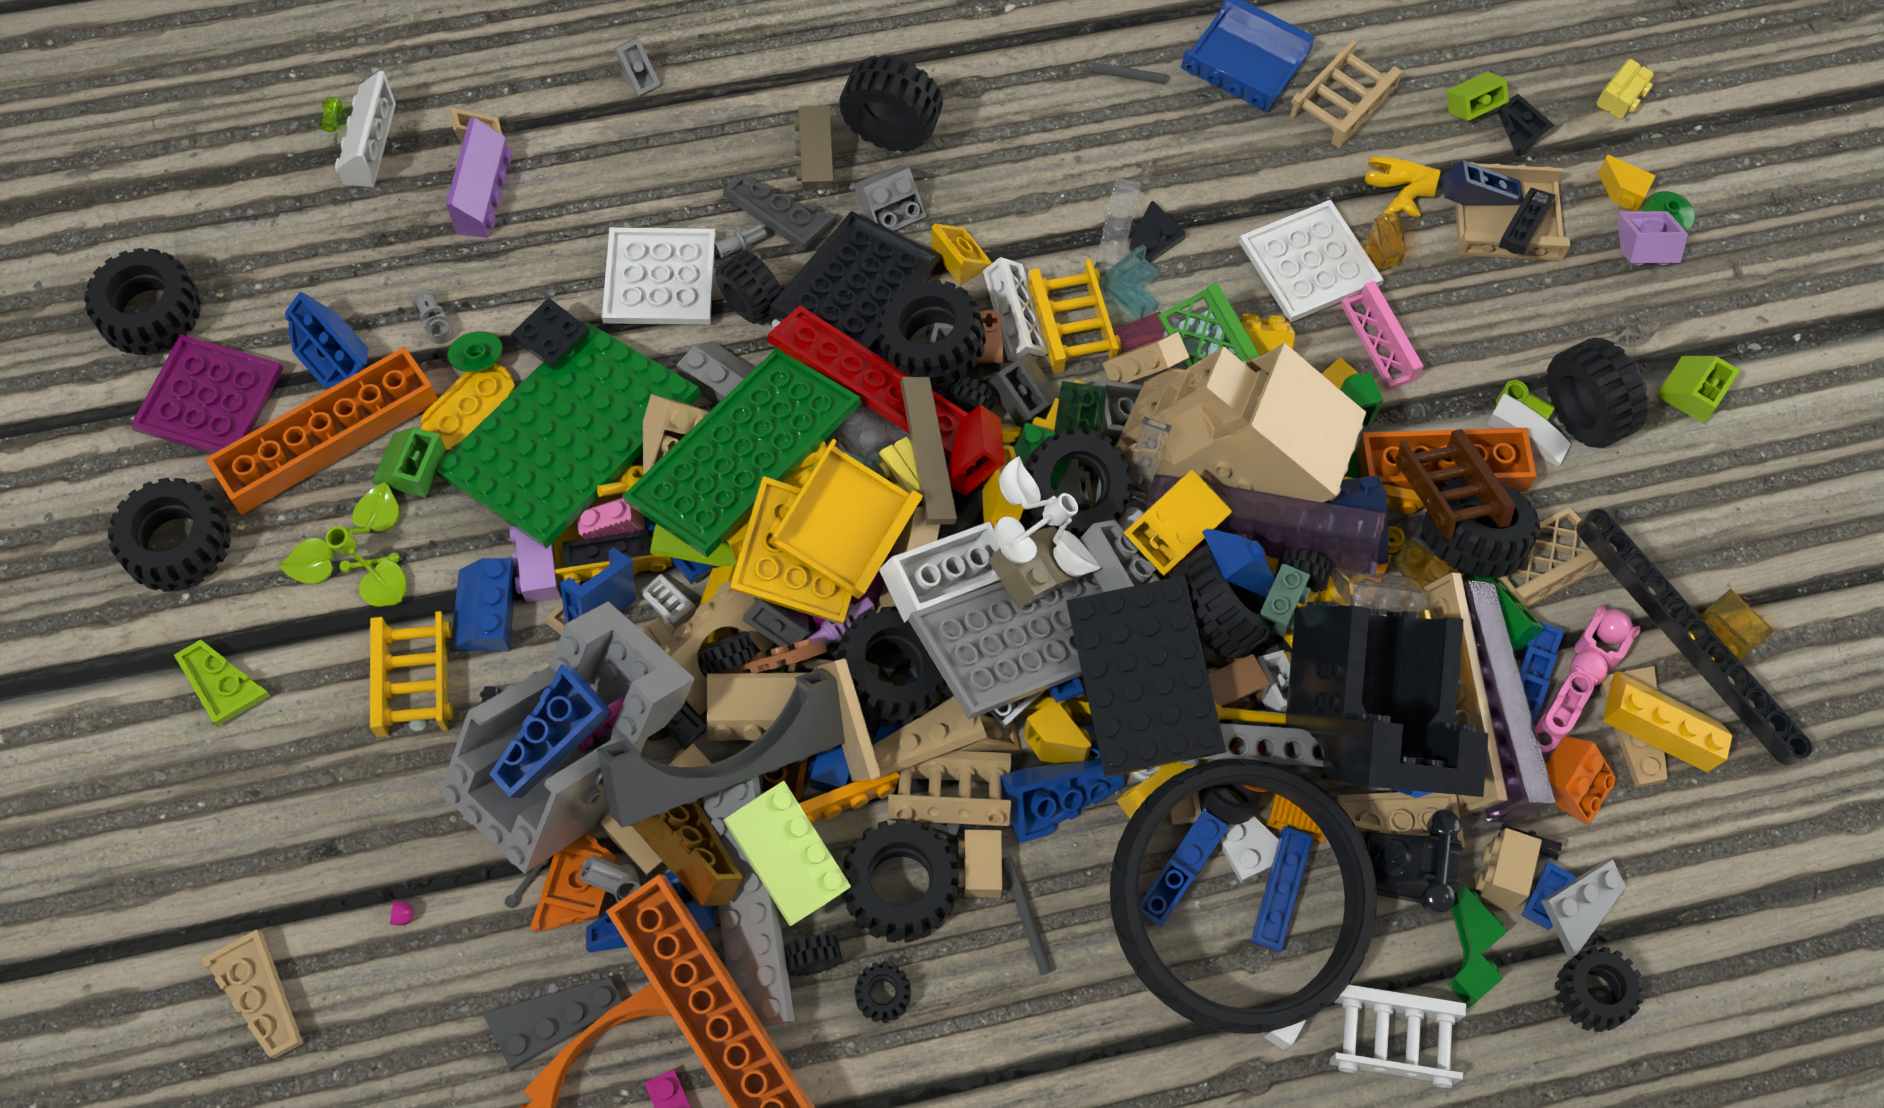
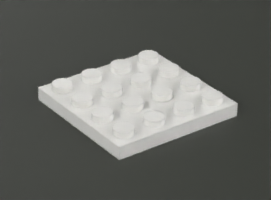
M1331 200L1243 234L1239 238L1240 245L1290 323L1342 302L1344 299L1361 294L1365 283L1375 281L1377 286H1381L1383 282L1382 276Z
M610 227L602 309L603 323L711 325L715 229Z

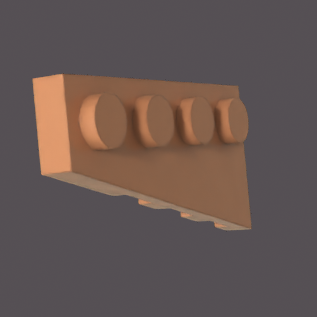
M810 638L794 643L795 649L789 650L788 645L771 649L772 655L766 656L764 651L759 652L748 662L734 666L731 669H725L719 673L716 672L715 674L758 673L826 653L827 649L824 641L812 643Z

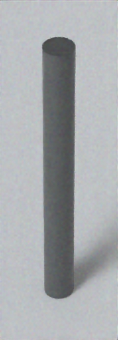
M1012 856L1002 859V866L1040 975L1049 974L1052 972L1013 858Z

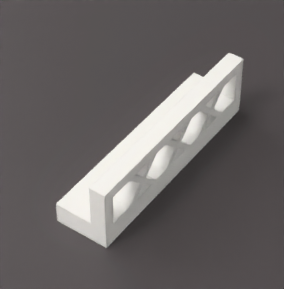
M1002 257L998 258L983 270L993 309L1001 317V336L1009 361L1015 362L1027 353L1044 357L1049 352L1023 264ZM1011 270L1015 271L1016 277L1012 274ZM1031 337L1036 342V345L1032 344Z

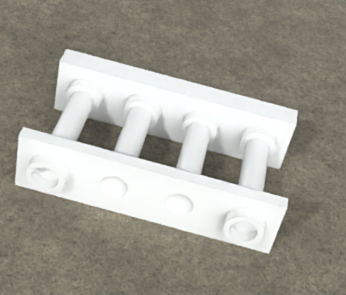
M1347 985L1345 990L1334 1000V1003L1343 1004V1008L1346 1009L1343 1053L1336 1052L1330 1058L1329 1065L1338 1066L1339 1071L1356 1073L1360 1069L1433 1081V1086L1440 1088H1452V1084L1455 1085L1463 1079L1462 1072L1450 1071L1452 1025H1455V1022L1460 1021L1466 1016V1003ZM1362 1007L1374 1009V1013L1377 1014L1374 1058L1355 1055L1358 1010H1361ZM1393 1012L1405 1014V1018L1408 1019L1405 1063L1387 1061L1389 1015H1392ZM1424 1017L1436 1019V1023L1439 1024L1437 1068L1418 1066L1420 1024Z

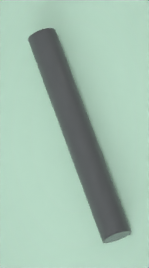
M1092 62L1091 72L1165 84L1166 74L1096 62Z

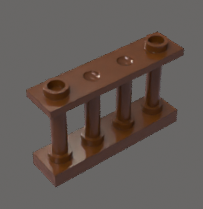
M1463 429L1452 431L1447 447L1414 454L1406 441L1400 442L1399 451L1395 457L1397 469L1402 471L1433 518L1436 528L1441 530L1446 539H1452L1456 522L1489 515L1492 517L1499 528L1510 525L1516 504ZM1450 458L1457 466L1426 472L1421 464ZM1463 477L1470 485L1440 492L1434 483ZM1476 496L1483 505L1452 511L1447 502Z

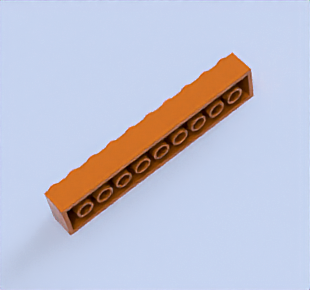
M657 875L606 910L730 1108H815L666 875Z

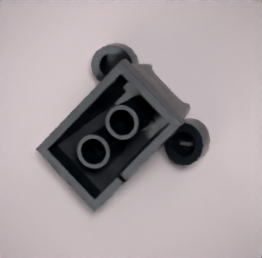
M1449 810L1436 811L1427 822V831L1430 835L1366 831L1364 842L1373 865L1377 895L1421 903L1423 909L1433 916H1441L1453 906L1455 901L1454 892L1459 883L1458 870L1462 842L1454 839L1461 830V821L1454 812Z

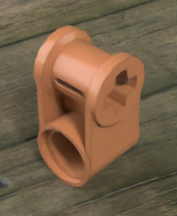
M985 310L980 314L986 334V343L984 344L983 355L980 358L977 357L978 363L1002 364L1003 339L1001 336V317L993 310Z

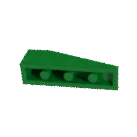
M1475 574L1467 575L1487 624L1496 635L1494 640L1504 650L1511 649L1520 652L1544 629L1500 578L1492 579L1491 576L1478 578Z

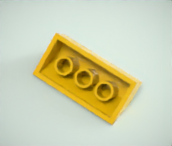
M1618 671L1614 673L1602 718L1603 722L1705 772H1709L1727 760L1732 734L1720 721Z

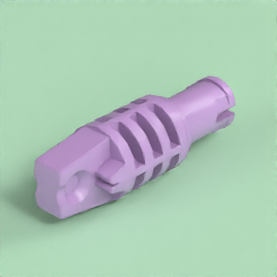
M868 597L855 605L850 603L842 625L825 620L821 625V629L807 639L811 638L812 643L824 641L826 647L831 643L834 645L839 644L846 629L850 628L851 623L857 617L863 618L865 612L872 609L875 610L874 604Z

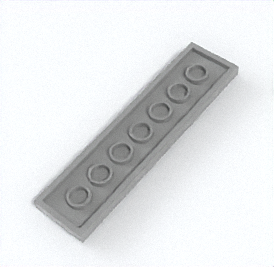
M759 776L751 778V781L740 782L727 787L720 793L706 795L703 797L706 817L743 877L729 904L718 905L727 971L763 1027L766 1028L795 1021L779 910L723 821L761 795Z

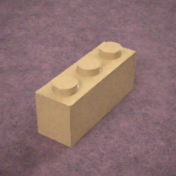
M1179 332L1124 352L1102 364L1110 381L1128 383L1167 369L1189 358V355Z

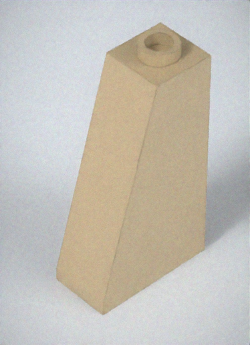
M922 506L916 507L896 540L892 557L937 541L940 524L926 525ZM885 582L878 600L876 613H879L881 607H891V611H897V607Z

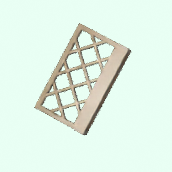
M1570 507L1540 522L1539 532L1553 534L1552 543L1536 540L1526 559V562H1528L1527 570L1519 569L1515 573L1510 574L1525 578L1524 584L1515 588L1509 582L1508 576L1500 578L1526 608L1605 567L1590 549L1576 548L1577 539H1580L1576 526L1581 519ZM1568 518L1575 526L1574 531L1558 528V523ZM1556 536L1573 538L1572 547L1556 544ZM1534 547L1549 549V559L1533 556ZM1554 551L1571 554L1570 560L1566 562L1553 560ZM1531 563L1548 566L1547 572L1543 574L1530 572Z

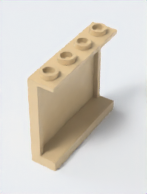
M1473 163L1520 180L1523 198H1525L1530 187L1555 194L1556 196L1552 207L1525 255L1511 253L1499 247L1500 240L1520 205H1463L1455 202L1458 255L1562 261L1570 248V238L1563 237L1558 184L1563 168Z

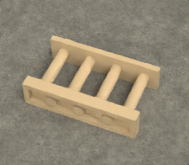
M1354 39L1346 47L1342 46L1338 50L1335 59L1303 92L1298 91L1291 101L1293 107L1290 116L1295 118L1303 109L1332 128L1334 135L1331 143L1338 148L1346 142L1395 90L1402 74V70L1396 66L1388 73H1380L1354 56L1357 41ZM1346 64H1349L1375 81L1376 86L1373 89L1370 87L1367 89L1340 70ZM1334 79L1362 97L1359 104H1352L1326 87V85ZM1319 94L1347 112V116L1344 119L1340 118L1338 120L1311 102V100Z
M950 751L897 771L900 776L898 795L889 794L888 820L905 819V821L915 820L919 822L1009 826L1011 800H1001V775L1010 773L1011 753ZM911 778L929 779L928 796L910 795ZM941 780L959 781V798L941 797ZM971 781L989 782V799L971 798Z

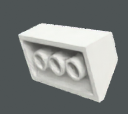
M378 71L360 84L357 95L353 97L352 115L347 118L346 137H343L341 140L342 152L340 158H337L335 163L336 173L339 174L343 185L375 186L396 106L384 71Z

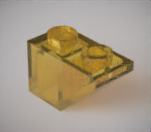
M1399 211L1391 214L1384 213L1375 218L1364 245V251L1378 272L1401 266L1406 254L1404 231Z
M1409 539L1394 560L1395 565L1411 589L1418 586L1423 588L1452 572H1458L1457 569L1448 566V563L1440 560L1411 539Z

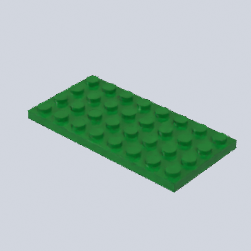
M776 348L622 495L624 502L708 558L751 515L762 477L784 482L861 405L860 397Z

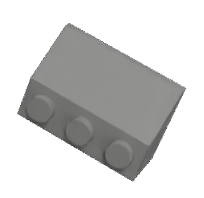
M714 341L694 345L677 364L678 375L698 386L701 396L715 405L723 400L755 369Z

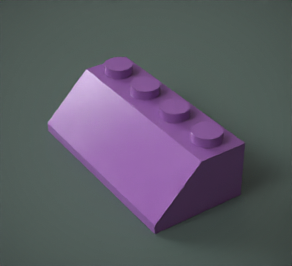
M471 117L468 122L446 205L456 234L488 238L490 228L495 226L496 216L494 212L496 206H499L501 203L500 189L501 185L506 183V166L511 163L512 149L508 147L505 136L476 118Z

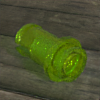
M327 97L322 102L323 115L320 128L327 132H335L337 130L338 116L342 112L343 106L339 99Z

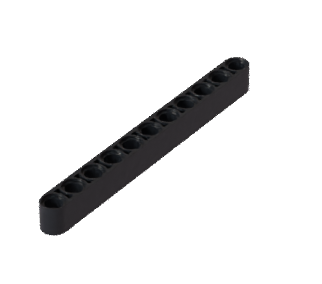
M1593 509L1586 514L1576 526L1580 539L1772 756L1783 765H1792L1808 757L1812 753L1810 739L1615 520L1602 509ZM1590 522H1593L1597 526V529L1592 527ZM1610 544H1613L1616 547L1617 551L1613 550L1610 547ZM1629 565H1631L1636 570V573L1631 571ZM1649 587L1655 591L1656 595L1650 592ZM1668 609H1670L1671 611H1673V613L1675 614V617H1673L1672 615H1670ZM1688 631L1694 635L1695 640L1689 636ZM1708 654L1713 656L1715 662L1710 660ZM1728 676L1734 680L1735 685L1729 681ZM1749 699L1753 701L1755 708L1750 705ZM1769 722L1774 725L1775 731L1770 727ZM1790 745L1795 749V754L1791 751Z

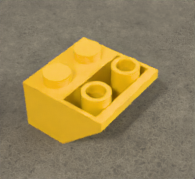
M1243 314L1242 317H1238L1260 356L1283 343L1293 349L1295 332L1289 321L1285 320V317L1273 315L1269 316V319H1261L1255 314Z
M1052 700L1026 718L1023 739L1040 761L1057 764L1088 761L1092 740L1084 728L1081 727L1079 729L1073 722V715L1066 705H1060Z

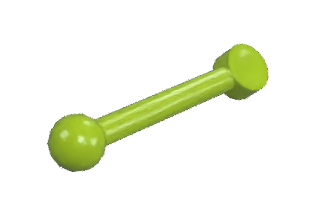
M391 553L388 557L365 561L370 565L378 564L383 560L398 563L400 556L397 553ZM342 561L339 567L342 572L349 573L353 568L364 566L359 562L350 563L349 561Z

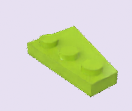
M202 640L174 654L216 727L271 696L265 689L253 682L247 675L239 671Z

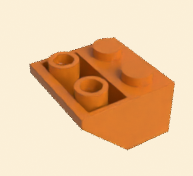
M1565 736L1561 739L1535 782L1547 800L1582 823L1589 825L1600 810L1608 793L1613 789L1617 778L1594 742Z

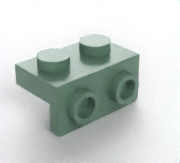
M1282 564L1260 612L1262 617L1275 622L1274 633L1284 637L1287 628L1294 629L1295 608L1299 603L1305 604L1311 588L1306 587L1310 574L1286 564Z

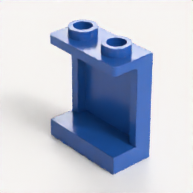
M613 547L608 551L610 566L582 586L570 577L560 583L565 624L606 602H610L621 612L636 601L634 563L630 556L621 553Z

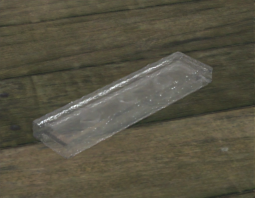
M1115 178L1095 267L1121 272L1141 182Z
M1145 416L1141 423L1130 463L1131 469H1129L1128 473L1129 476H1133L1134 485L1130 487V492L1133 493L1131 500L1148 505L1172 426Z

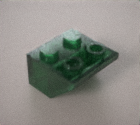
M1062 381L1054 432L1064 429L1070 431L1072 428H1082V431L1085 432L1089 429L1098 431L1097 435L1100 436L1108 387Z

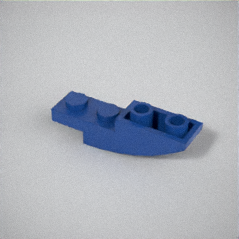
M1203 809L1171 859L1168 860L1140 902L1141 913L1160 927L1163 926L1228 830V825Z

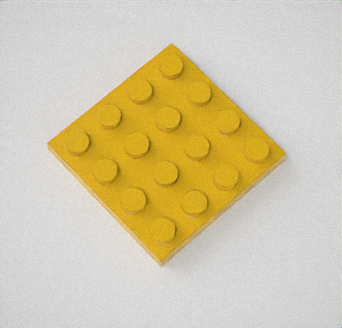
M763 476L729 590L842 625L845 621L852 595L768 543L773 535L768 532L769 528L777 516L783 519L787 512V509L783 507L792 492L798 494L801 488Z

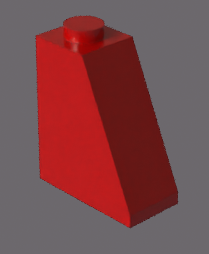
M981 404L960 421L947 466L950 486L965 496L1005 464L1001 419Z

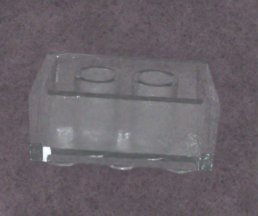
M1336 567L1331 569L1334 602H1338L1339 605L1379 610L1378 615L1387 616V611L1421 612L1429 610L1431 617L1429 592L1413 577Z

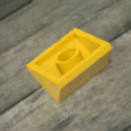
M934 224L932 226L931 249L942 255L941 262L959 285L982 274L983 270L992 264L965 228Z

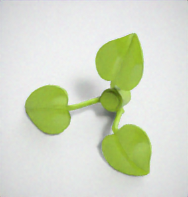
M383 482L375 486L357 503L352 518L353 523L359 529H352L349 526L346 528L335 526L328 530L325 541L319 538L304 540L279 564L281 570L298 582L318 584L332 574L333 565L330 560L335 558V551L340 555L351 554L370 572L361 579L359 584V593L362 599L376 607L395 606L400 603L405 596L407 587L406 576L402 568L393 561L383 560L374 569L355 551L357 541L352 535L368 534L371 529L382 533L395 525L399 518L400 509L389 485Z

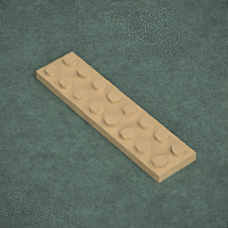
M1452 572L1413 593L1417 612L1429 610L1431 619L1448 617L1464 619L1459 670L1461 684L1457 694L1458 718L1455 724L1476 725V732L1489 733L1484 797L1456 795L1459 814L1467 816L1505 802L1508 799L1461 573Z

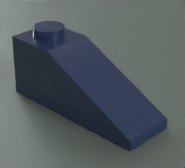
M1464 160L1441 176L1444 197L1463 205H1520L1524 200L1520 180Z

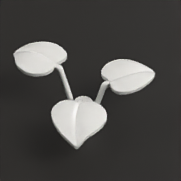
M1020 456L1009 462L1002 470L999 478L1001 492L1007 501L1012 505L1022 504L1024 509L1045 506L1043 519L1027 531L1024 530V527L1018 520L1009 516L1001 518L996 523L994 529L995 538L1004 556L1018 564H1024L1032 560L1036 555L1037 547L1029 536L1047 523L1051 526L1060 525L1053 538V542L1057 545L1053 550V554L1064 572L1071 576L1079 577L1099 570L1101 566L1080 540L1072 533L1065 531L1066 526L1072 522L1071 517L1078 512V505L1071 495L1063 493L1057 498L1052 496L1050 499L1040 501L1041 494L1039 488L1023 466Z

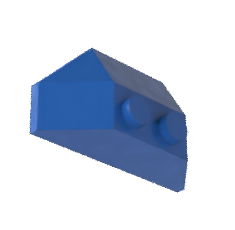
M299 292L285 311L286 320L289 321L292 351L324 388H331L362 371L367 364L369 348L336 312L307 294Z

